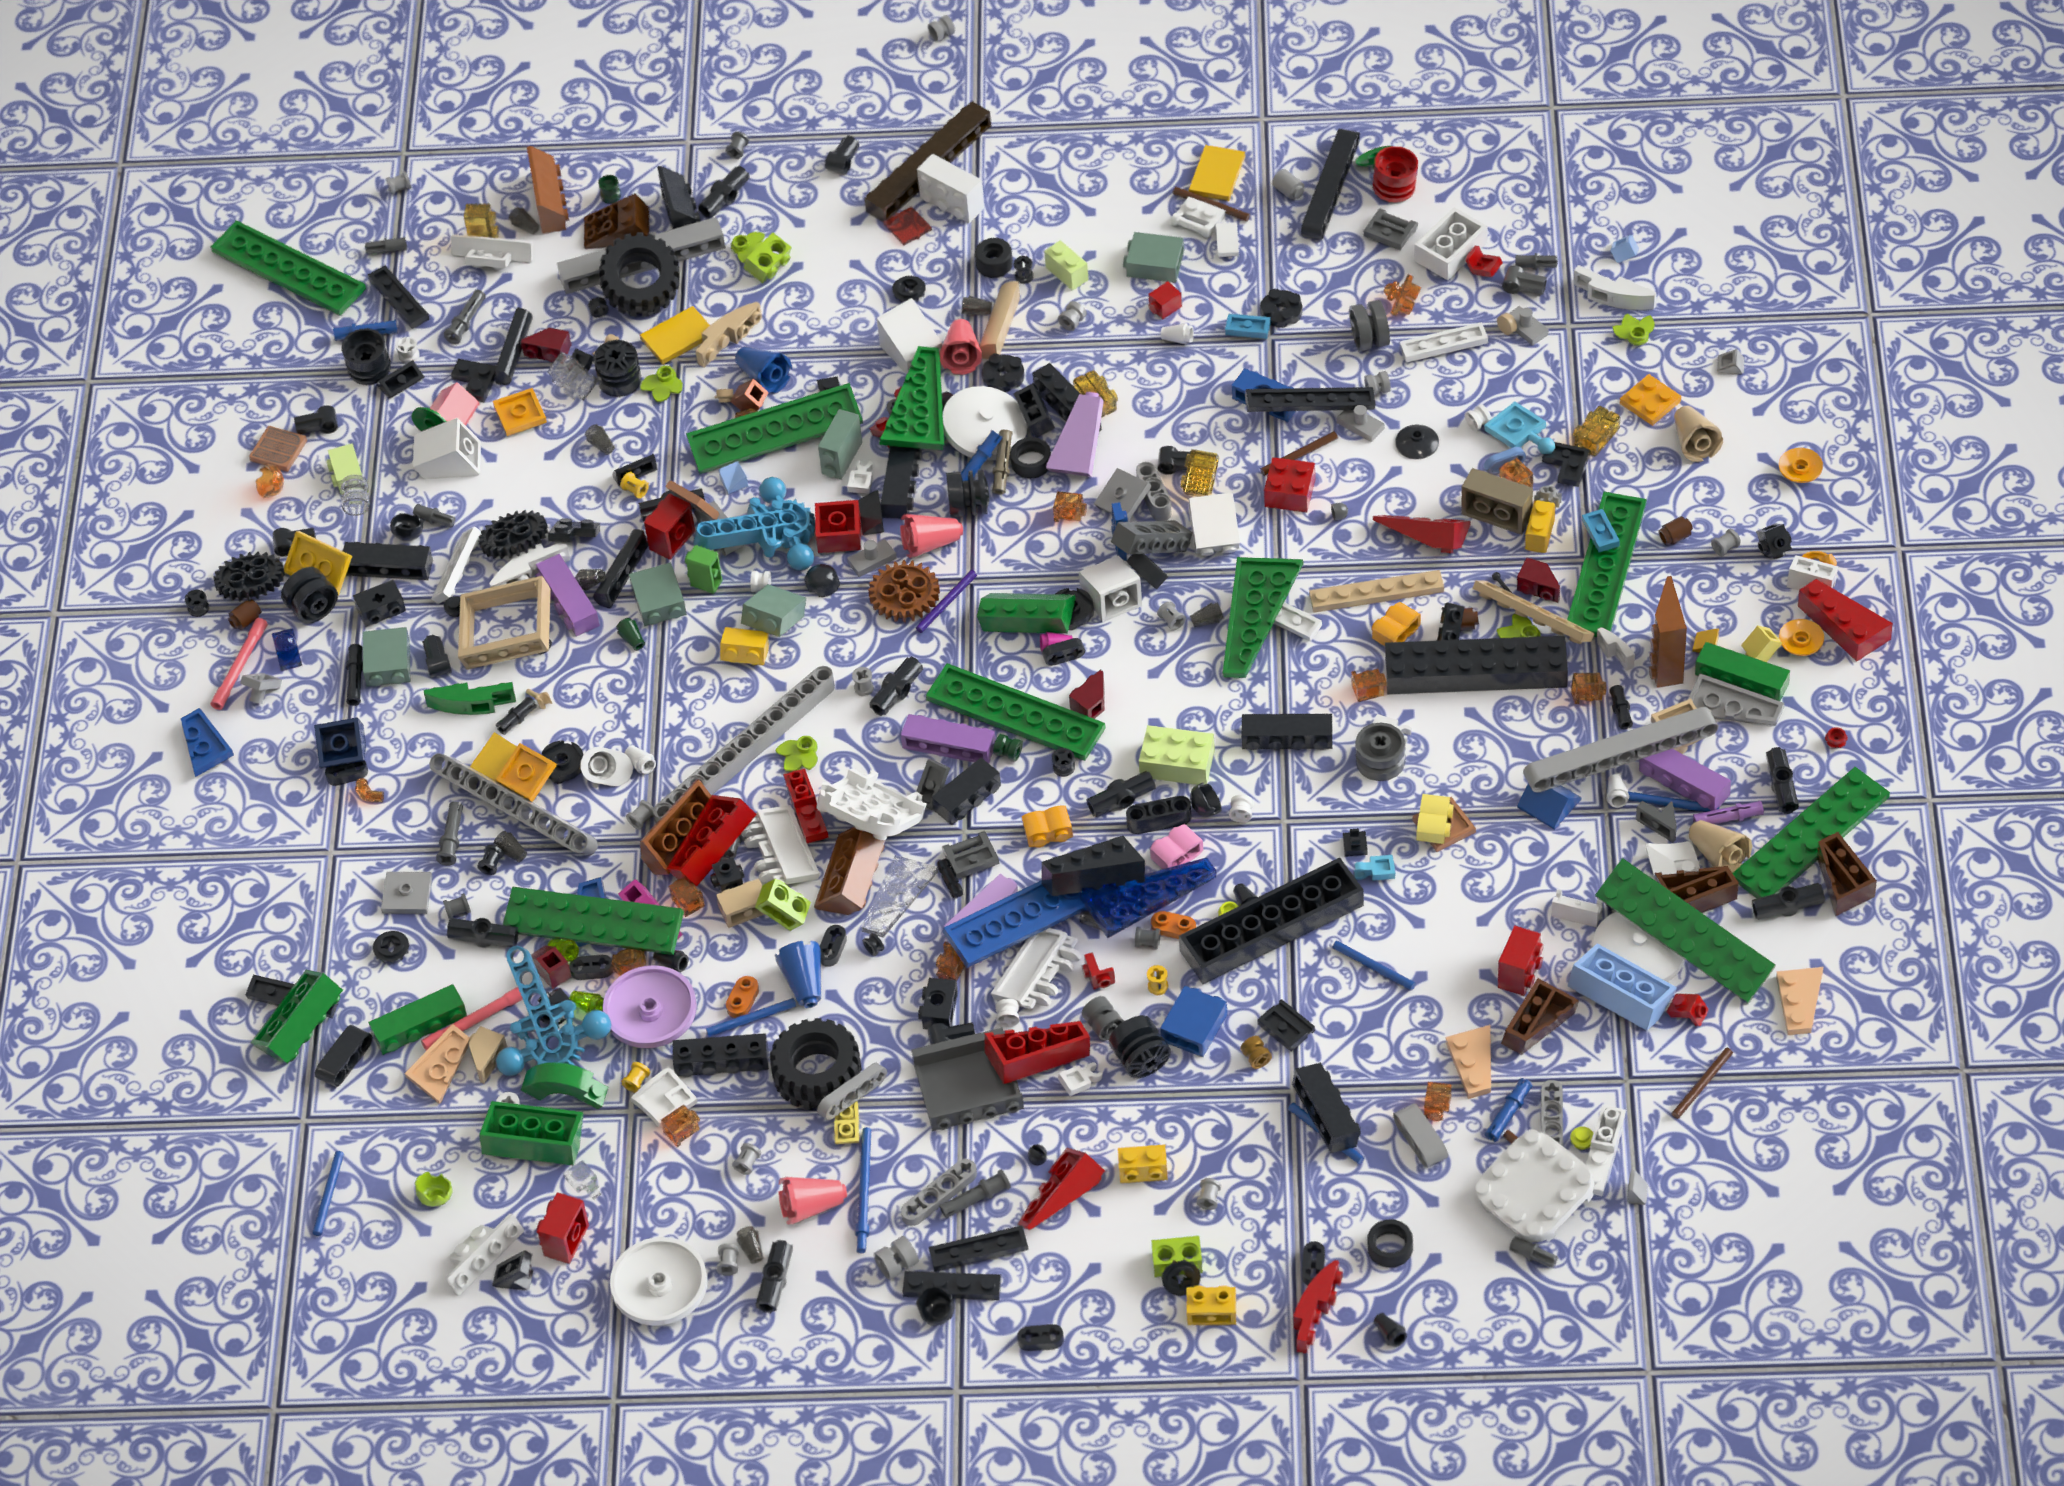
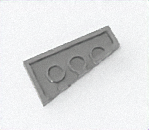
M1699 674L1688 699H1692L1696 708L1707 707L1715 719L1773 726L1777 725L1785 707L1783 702L1703 674Z

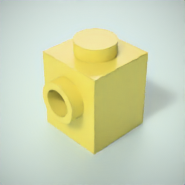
M1757 625L1741 646L1746 651L1745 655L1767 662L1782 645V642L1770 628Z

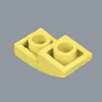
M855 1102L835 1116V1144L859 1143L858 1102Z

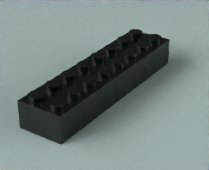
M1565 635L1385 643L1387 695L1567 688L1568 685Z
M1339 857L1179 935L1180 952L1201 983L1205 984L1364 906V890Z

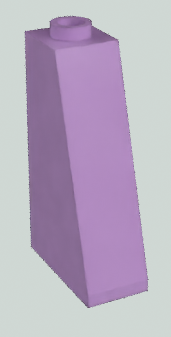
M1086 392V395L1079 394L1047 462L1046 468L1049 472L1092 477L1104 403L1103 399L1098 397L1099 394L1094 392Z
M999 874L944 927L1018 892L1016 882Z

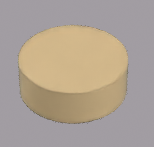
M1504 313L1497 318L1498 327L1505 335H1510L1517 330L1516 320L1511 314Z

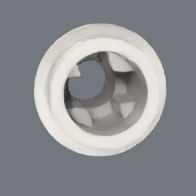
M1187 323L1162 327L1161 329L1162 340L1181 344L1193 341V326Z
M634 745L629 746L625 750V754L631 759L638 773L649 774L654 770L656 761L652 754Z
M1613 774L1608 778L1606 800L1612 807H1623L1627 804L1629 793L1622 777L1618 774Z

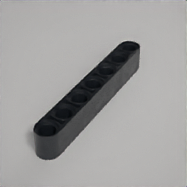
M1338 129L1301 227V236L1319 240L1324 238L1357 151L1360 132Z

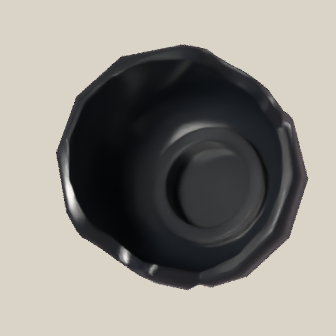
M400 513L392 518L390 529L392 534L398 539L412 541L421 535L424 520H420L418 514L412 516Z
M827 564L813 566L804 577L809 592L813 591L819 597L832 595L840 586L837 572L832 566Z
M1200 783L1192 788L1190 793L1191 805L1199 815L1211 817L1222 811L1220 800L1210 784L1204 785V783Z
M938 1285L927 1287L920 1293L916 1301L921 1318L925 1323L932 1326L946 1323L952 1318L955 1310V1303L950 1293Z

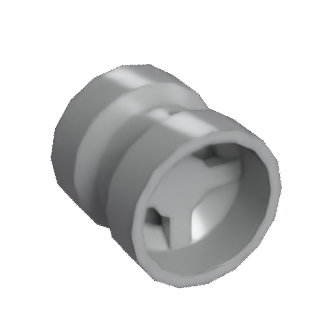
M944 15L939 18L938 22L933 21L929 23L928 31L933 40L938 42L945 35L950 36L954 34L955 26L950 17Z
M1072 301L1067 305L1066 311H1063L1058 316V322L1066 330L1074 331L1079 325V321L1086 317L1087 311L1080 303Z
M1386 371L1379 372L1375 376L1372 374L1364 376L1365 387H1373L1374 395L1377 392L1387 393L1391 391L1390 380Z

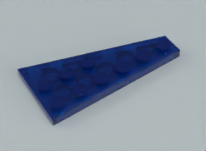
M1206 857L1145 874L1144 883H1136V880L1126 881L1124 886L1116 887V883L1103 885V889L1080 892V900L1105 936L1110 938L1216 878V869Z

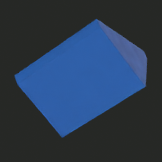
M1528 783L1517 808L1555 830L1581 801V797L1562 785L1542 792H1534Z

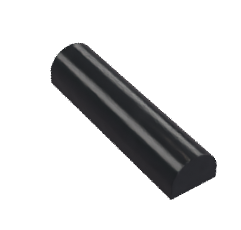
M517 307L495 369L496 384L508 385L512 381L522 351L521 340L526 338L533 319L531 312L526 309Z
M632 530L595 591L593 599L600 606L609 609L613 606L628 581L629 574L634 571L646 551L648 541L643 530Z

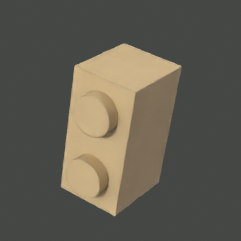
M759 879L745 882L743 885L726 889L716 894L719 910L728 928L765 915L755 908L762 888Z

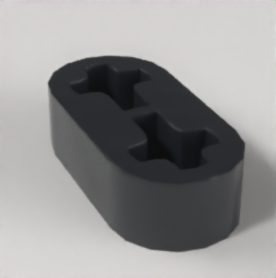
M1072 638L1045 647L1042 655L1046 664L1053 666L1082 657L1085 653V648L1081 639Z
M365 760L327 767L325 769L327 782L333 786L363 779L368 774Z
M832 925L827 928L820 944L822 965L830 967L839 961L847 941L846 931L843 926ZM836 934H839L840 936H837L835 942H833L832 937H835ZM831 949L832 954H830L828 957H825V955L829 954V951Z
M607 955L575 957L569 963L571 976L576 980L606 978L614 971L612 959ZM601 964H606L605 968L600 969ZM578 966H583L581 971H577Z
M1316 1241L1307 1243L1303 1249L1302 1279L1307 1286L1314 1279L1310 1277L1311 1268H1316V1275L1325 1268V1247ZM1312 1251H1317L1316 1260H1312Z
M1056 1324L1025 1326L1019 1330L1017 1339L1019 1347L1025 1351L1051 1350L1062 1346L1064 1343L1063 1329ZM1050 1334H1055V1340L1050 1339ZM1028 1335L1031 1336L1030 1342H1026V1336Z

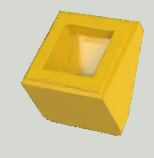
M1719 629L1697 632L1692 652L1700 653L1705 642L1717 645Z

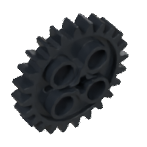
M523 510L521 513L515 511L513 515L507 513L506 517L499 516L498 521L492 520V525H486V530H481L482 535H479L478 542L483 554H486L487 557L492 556L495 559L500 556V559H503L505 556L511 558L513 554L520 556V552L528 553L529 548L535 549V544L542 543L541 539H545V534L548 533V525L544 516L540 515L539 512L534 514L533 510L528 513L526 510Z
M257 551L255 555L248 552L247 556L240 554L239 558L231 557V562L224 561L225 566H219V571H215V576L213 577L216 591H218L219 595H223L225 599L230 597L231 601L236 598L242 601L244 598H247L250 601L254 596L256 599H259L261 594L267 596V591L274 592V587H280V582L284 581L285 572L279 557L275 558L274 554L268 556V552L260 555V552Z

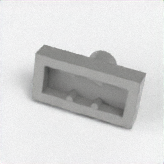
M1518 306L1509 312L1517 323V330L1515 332L1532 346L1548 336L1549 329L1533 317L1532 309Z
M1363 405L1356 406L1354 410H1343L1337 417L1339 425L1370 442H1373L1384 430V423L1368 415L1367 408Z
M884 539L878 543L874 540L866 541L864 543V550L847 559L848 564L857 576L861 577L897 559L896 552Z
M266 673L242 675L240 684L252 688L250 701L262 704L266 690L280 688L282 679Z

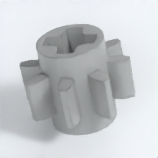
M1543 486L1540 488V491H1536L1534 501L1554 503L1556 510V507H1560L1561 493H1556V488L1553 486Z

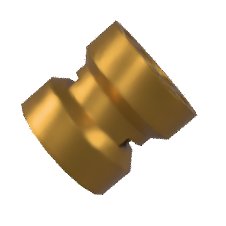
M1252 1036L1246 1039L1240 1046V1050L1244 1056L1249 1057L1248 1062L1254 1069L1264 1067L1272 1059V1054L1268 1048L1264 1047V1042L1259 1036Z

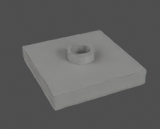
M1117 468L1094 502V505L1111 514V505L1120 502L1122 511L1126 510L1129 522L1151 488V485Z
M386 872L381 905L382 914H427L433 878L432 872Z

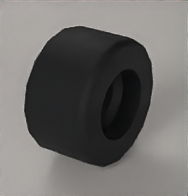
M988 238L980 242L975 249V263L978 272L989 278H998L1006 275L1013 266L1010 244L1000 238Z

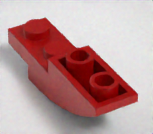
M801 769L783 774L790 800L806 843L829 838L822 815L817 809L816 796L806 770Z
M1337 1260L1332 1261L1315 1276L1297 1304L1293 1315V1328L1299 1330L1297 1352L1307 1354L1309 1345L1313 1346L1316 1331H1313L1315 1324L1319 1325L1322 1313H1329L1330 1305L1335 1306L1337 1299L1335 1288L1336 1285H1341L1343 1271H1339V1261Z

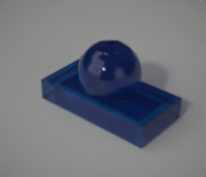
M293 628L272 633L281 671L303 666Z

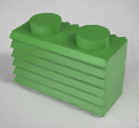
M695 545L685 557L690 586L714 594L723 581L718 552Z

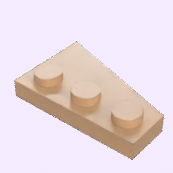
M1823 967L1777 971L1776 978L1787 1035L1811 1033Z
M452 1024L405 1072L406 1078L441 1104L467 1051L470 1037Z
M1490 1025L1446 1037V1045L1468 1099L1491 1093Z

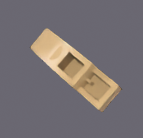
M754 302L727 313L711 324L702 333L703 343L695 350L698 365L705 368L723 348L727 347L729 341L737 344L742 338H745L753 326L758 324L762 318L760 303Z

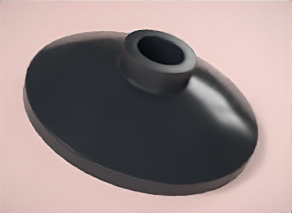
M1414 424L1400 430L1396 436L1395 443L1397 450L1403 456L1411 459H1423L1435 453L1439 445V438L1432 428L1421 424Z

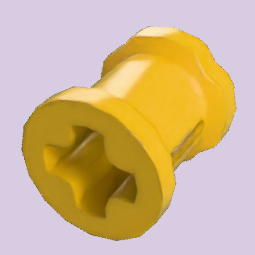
M628 472L622 478L620 488L634 493L636 498L641 499L646 495L649 483L646 480L641 481L632 472Z
M1154 965L1147 971L1148 990L1154 995L1165 994L1168 989V974L1163 966Z
M633 1062L627 1077L621 1080L622 1086L628 1091L636 1093L641 1088L640 1085L645 1077H649L651 1073L649 1068L640 1062Z

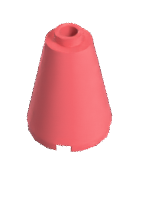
M957 319L951 323L940 349V362L943 368L951 370L953 374L965 375L973 372L980 365L982 352L971 324L967 320Z
M905 514L901 518V520H905L904 525H900L901 540L904 550H909L910 554H907L909 558L917 557L958 541L960 536L963 535L961 522L958 523V520L954 518Z
M782 1177L779 1180V1185L783 1184V1190L778 1191L779 1203L783 1218H789L786 1222L788 1225L798 1223L843 1204L844 1199L847 1198L846 1187L839 1180Z

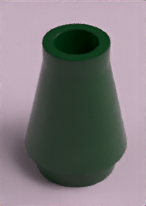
M625 618L617 624V634L631 645L635 651L645 646V641L635 620Z

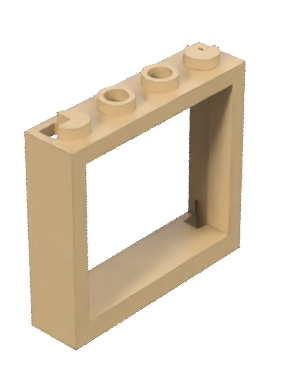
M543 576L461 594L458 658L466 670L549 651L551 589ZM538 597L537 631L535 633L474 646L475 611Z

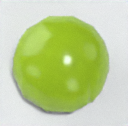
M425 1172L418 1176L415 1181L417 1198L426 1206L444 1205L449 1201L453 1193L451 1181L442 1174L432 1176L430 1172Z

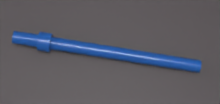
M869 1127L862 1129L858 1223L855 1225V1236L857 1237L856 1251L858 1253L866 1252V1241L870 1228L867 1224L872 1130Z

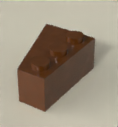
M1839 832L1818 841L1817 860L1835 916L1874 898L1877 880Z
M1728 866L1700 868L1696 872L1684 873V870H1679L1675 874L1662 875V872L1654 873L1655 881L1701 913L1734 901L1738 896L1739 883Z
M1537 978L1506 1028L1501 1044L1521 1055L1573 1016L1579 1000Z

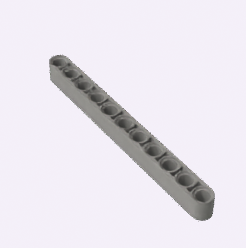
M819 666L656 804L653 809L655 823L662 818L696 779H699L708 792L713 795L831 694L835 688L832 669L828 666Z

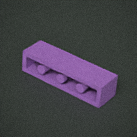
M560 554L536 564L538 573L535 574V577L543 576L551 589L550 601H554L557 614L559 616L563 615V621L568 630L572 629L577 637L600 626L595 608Z
M908 714L901 732L902 748L969 762H976L979 758H983L989 763L996 741L995 731L987 728H978L963 723L958 724L947 722L943 719L937 720Z
M1674 749L1639 759V771L1645 776L1651 777L1663 786L1675 790L1683 797L1698 802L1704 808L1708 807L1711 811L1717 810L1730 796L1731 780Z

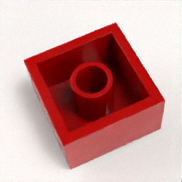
M1272 457L1264 488L1265 507L1308 513L1316 480L1315 463Z
M669 493L664 500L659 502L653 513L646 517L644 526L650 551L671 560L695 532L691 503Z
M858 500L815 503V533L818 553L862 550Z
M1514 925L1498 961V988L1525 996L1528 988H1532L1535 981L1534 973L1536 970H1540L1543 963L1541 954L1544 944L1541 943V933Z
M557 1192L554 1199L549 1201L546 1215L543 1220L541 1219L538 1222L536 1228L540 1246L545 1257L568 1264L571 1263L589 1227L583 1200Z

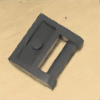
M1379 208L1364 229L1363 236L1401 250L1411 235L1416 232L1418 222L1404 220L1388 214L1386 210Z
M985 831L978 833V836L951 846L949 844L942 846L944 856L949 860L957 879L999 864V858Z

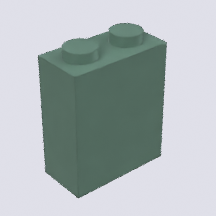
M1134 232L1132 240L1128 241V256L1125 255L1123 259V268H1126L1127 277L1176 283L1184 255V238Z
M839 409L818 445L823 475L841 480L863 443L858 414Z
M671 562L629 574L631 588L644 627L687 615L685 602Z
M767 584L743 604L741 624L781 637L804 617L806 597Z
M407 627L363 631V674L367 687L411 682L410 639Z

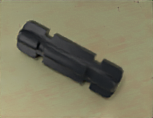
M944 858L937 862V868L942 874L941 876L950 890L952 898L956 899L963 895V889L958 883L959 881L952 867H950L949 860Z

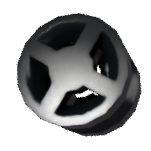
M195 589L186 594L185 603L191 616L201 617L209 611V603L204 591Z
M1060 748L1053 752L1052 763L1054 773L1061 777L1071 775L1075 770L1073 752L1067 748Z

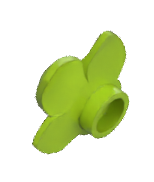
M751 232L746 236L737 235L731 242V250L738 255L739 261L745 264L746 258L762 243L765 234Z
M1625 314L1622 325L1613 326V332L1617 337L1627 339L1633 345H1643L1648 341L1649 334L1654 330L1655 324L1651 315L1645 316L1639 321L1633 316Z
M661 366L656 374L649 375L643 380L640 389L642 391H652L654 400L656 402H663L670 397L671 393H681L683 383L677 378L676 372L672 367Z
M1517 614L1512 615L1511 626L1497 628V634L1500 638L1541 636L1538 628L1532 625L1528 617H1522Z
M802 736L797 741L787 740L775 750L777 754L786 757L784 761V770L786 772L799 770L802 766L807 770H811L818 761L816 754L818 749L817 742L811 736Z

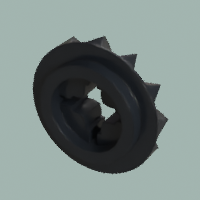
M911 275L897 279L892 287L895 299H899L901 303L911 298L918 302L920 297H924L926 291L924 281L917 276ZM905 287L909 290H913V292L911 293L909 291H906Z
M387 931L380 934L373 943V952L376 959L382 960L383 963L390 961L393 964L395 960H403V956L408 954L409 940L406 935L399 931ZM390 942L394 945L393 952L389 951Z
M1184 1258L1182 1261L1173 1260L1172 1264L1165 1266L1162 1274L1164 1288L1169 1293L1178 1296L1187 1295V1287L1198 1286L1201 1280L1199 1268L1193 1262H1188ZM1183 1270L1186 1277H1183L1179 1284L1176 1276Z

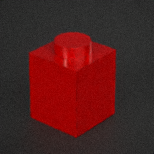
M1168 281L1148 294V307L1150 311L1162 319H1165L1182 307V293Z

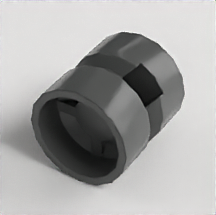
M1105 996L1095 997L1090 1000L1081 1012L1085 1021L1092 1027V1030L1099 1039L1103 1041L1109 1040L1115 1028L1124 1022Z

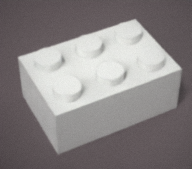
M934 154L917 169L920 198L924 201L930 202L941 210L947 211L968 223L985 208L982 179Z
M1453 207L1415 243V262L1449 280L1466 264L1465 258L1475 245L1480 246L1482 249L1487 244V226Z

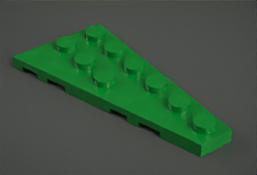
M918 346L885 430L880 438L879 445L943 450L944 429L939 348Z
M1237 557L1223 677L1246 678L1304 564L1303 559Z

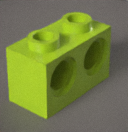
M772 232L746 258L744 269L763 284L768 278L772 279L776 275L781 265L784 267L789 262L792 247Z
M775 878L762 885L755 908L791 931L804 924L811 901L803 897L801 893L788 887L783 881Z
M1199 1235L1151 1240L1155 1277H1162L1165 1266L1172 1264L1173 1260L1182 1261L1183 1258L1188 1262H1193L1199 1268L1200 1273H1203ZM1181 1270L1179 1275H1184L1183 1270Z

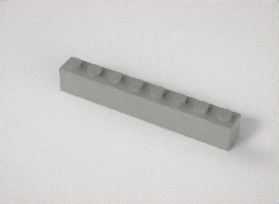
M717 217L655 234L656 240L661 238L666 241V247L671 246L678 262L726 248L724 234ZM606 249L557 263L559 277L566 294L600 285L599 266L601 265L602 255L606 254ZM643 261L633 262L622 269L620 279L656 269V267Z

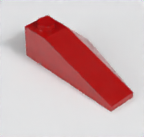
M1373 516V521L1432 548H1440L1442 553H1453V549L1461 548L1471 525V521L1434 519L1430 521L1431 519L1427 517H1414L1410 519L1408 516Z
M1067 1147L1050 1168V1179L1048 1182L1040 1185L1038 1189L1040 1191L1039 1197L1030 1202L1018 1225H1023L1024 1229H1033L1091 1190L1092 1187L1097 1186L1105 1170L1086 1152Z

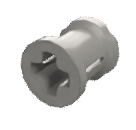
M406 171L402 172V175L386 178L392 195L396 191L405 188L411 189V183Z
M1730 528L1721 537L1712 539L1711 545L1716 554L1724 556L1732 547H1738L1741 539L1738 533Z
M1172 601L1163 603L1157 611V615L1160 618H1164L1168 623V627L1173 631L1179 629L1186 621L1184 614L1179 613L1175 609Z
M866 667L855 669L852 673V679L855 682V693L859 696L870 695L874 690L871 681V670Z
M641 800L639 807L633 812H629L626 815V819L634 828L640 830L643 828V823L649 817H654V807L649 802Z
M743 1143L738 1159L732 1163L733 1168L745 1175L752 1173V1166L761 1155L760 1149L753 1144Z
M1213 1178L1201 1180V1194L1197 1197L1196 1204L1206 1210L1216 1209L1218 1205L1216 1198L1218 1191L1221 1190V1183Z
M733 1244L720 1245L718 1247L720 1258L716 1267L717 1272L726 1276L736 1274L738 1272L736 1257L739 1255V1248Z

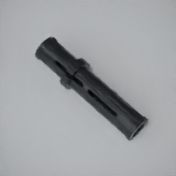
M359 644L349 645L348 661L346 662V669L348 670L346 702L351 706H357L361 703L363 648Z

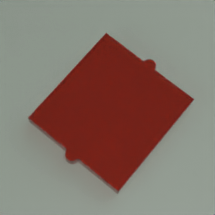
M912 206L900 213H895L893 217L883 222V225L903 246L915 239H920L922 235L932 230V227Z

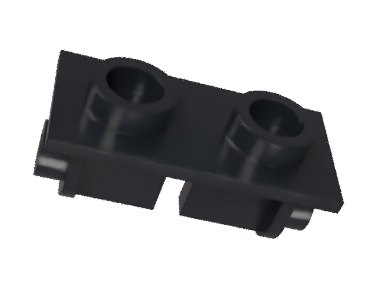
M1448 602L1444 604V607L1441 608L1440 623L1443 625L1442 628L1439 627L1436 641L1459 640L1465 606Z

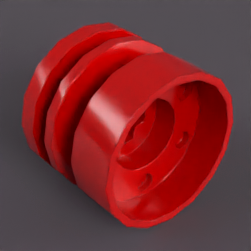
M1399 146L1387 147L1378 152L1375 157L1372 189L1379 198L1388 202L1398 203L1412 197L1416 189L1418 159L1416 155L1409 149Z

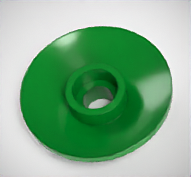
M1381 146L1363 153L1355 160L1356 165L1363 167L1372 166L1374 169L1375 157L1378 152L1391 146Z
M426 407L414 409L411 415L413 423L421 432L447 422L440 413Z

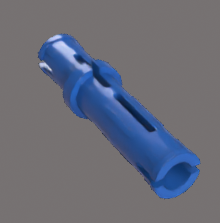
M396 320L362 325L354 323L352 326L333 328L335 341L344 340L351 332L363 328L376 330L381 335L398 333Z
M991 430L984 442L977 446L978 450L962 470L963 481H968V472L971 470L973 477L976 475L987 458H991L993 450L1003 437Z
M1520 1078L1513 1091L1505 1097L1504 1105L1484 1133L1490 1141L1492 1139L1494 1142L1499 1140L1516 1111L1524 1105L1523 1100L1533 1087L1532 1083L1527 1079L1524 1081V1078Z

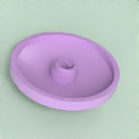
M655 965L638 967L622 974L611 984L603 1001V1012L611 1019L610 1032L621 1042L638 1048L660 1047L678 1039L693 1023L697 1009L695 992L690 982L682 974L671 968Z

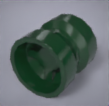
M614 175L602 176L598 181L601 200L608 204L617 202L621 198L618 178Z
M999 734L994 744L993 754L999 757L1007 756L1009 760L1016 762L1020 757L1023 741L1016 738L1012 740L1007 735Z

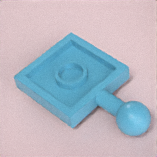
M1515 401L1484 425L1487 433L1510 448L1522 447L1530 440L1538 446V450L1542 454H1551L1555 449V443L1551 438H1541L1537 435L1546 428V421Z

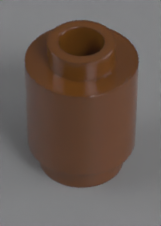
M1680 516L1662 525L1658 533L1665 545H1674L1691 536L1693 526L1688 518L1685 519Z
M245 600L229 612L230 618H228V621L234 629L243 630L253 623L256 618H259L262 611L254 600Z
M1473 607L1464 608L1460 631L1474 630L1475 625L1479 624L1478 611L1473 612Z

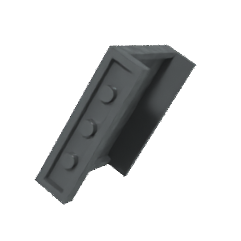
M1003 1027L911 1049L914 1068L932 1131L945 1130L952 1126L969 1124L984 1118L991 1119L997 1115L1015 1113L1018 1110L1024 1109L1023 1095L1020 1093L1017 1080L1003 1084L985 1054V1033L993 1032L994 1035L1004 1034Z

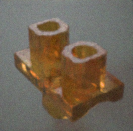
M1407 274L1401 287L1397 281L1385 285L1384 293L1388 296L1387 299L1390 301L1395 299L1390 314L1396 316L1398 311L1410 315L1415 302L1405 297L1416 300L1421 290L1420 286L1412 283L1413 276Z

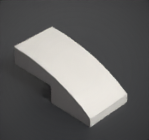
M1237 222L1216 223L1218 257L1239 256Z
M1602 627L1597 629V644L1606 657L1610 658L1616 655L1626 671L1634 668L1635 654L1631 648L1612 632Z

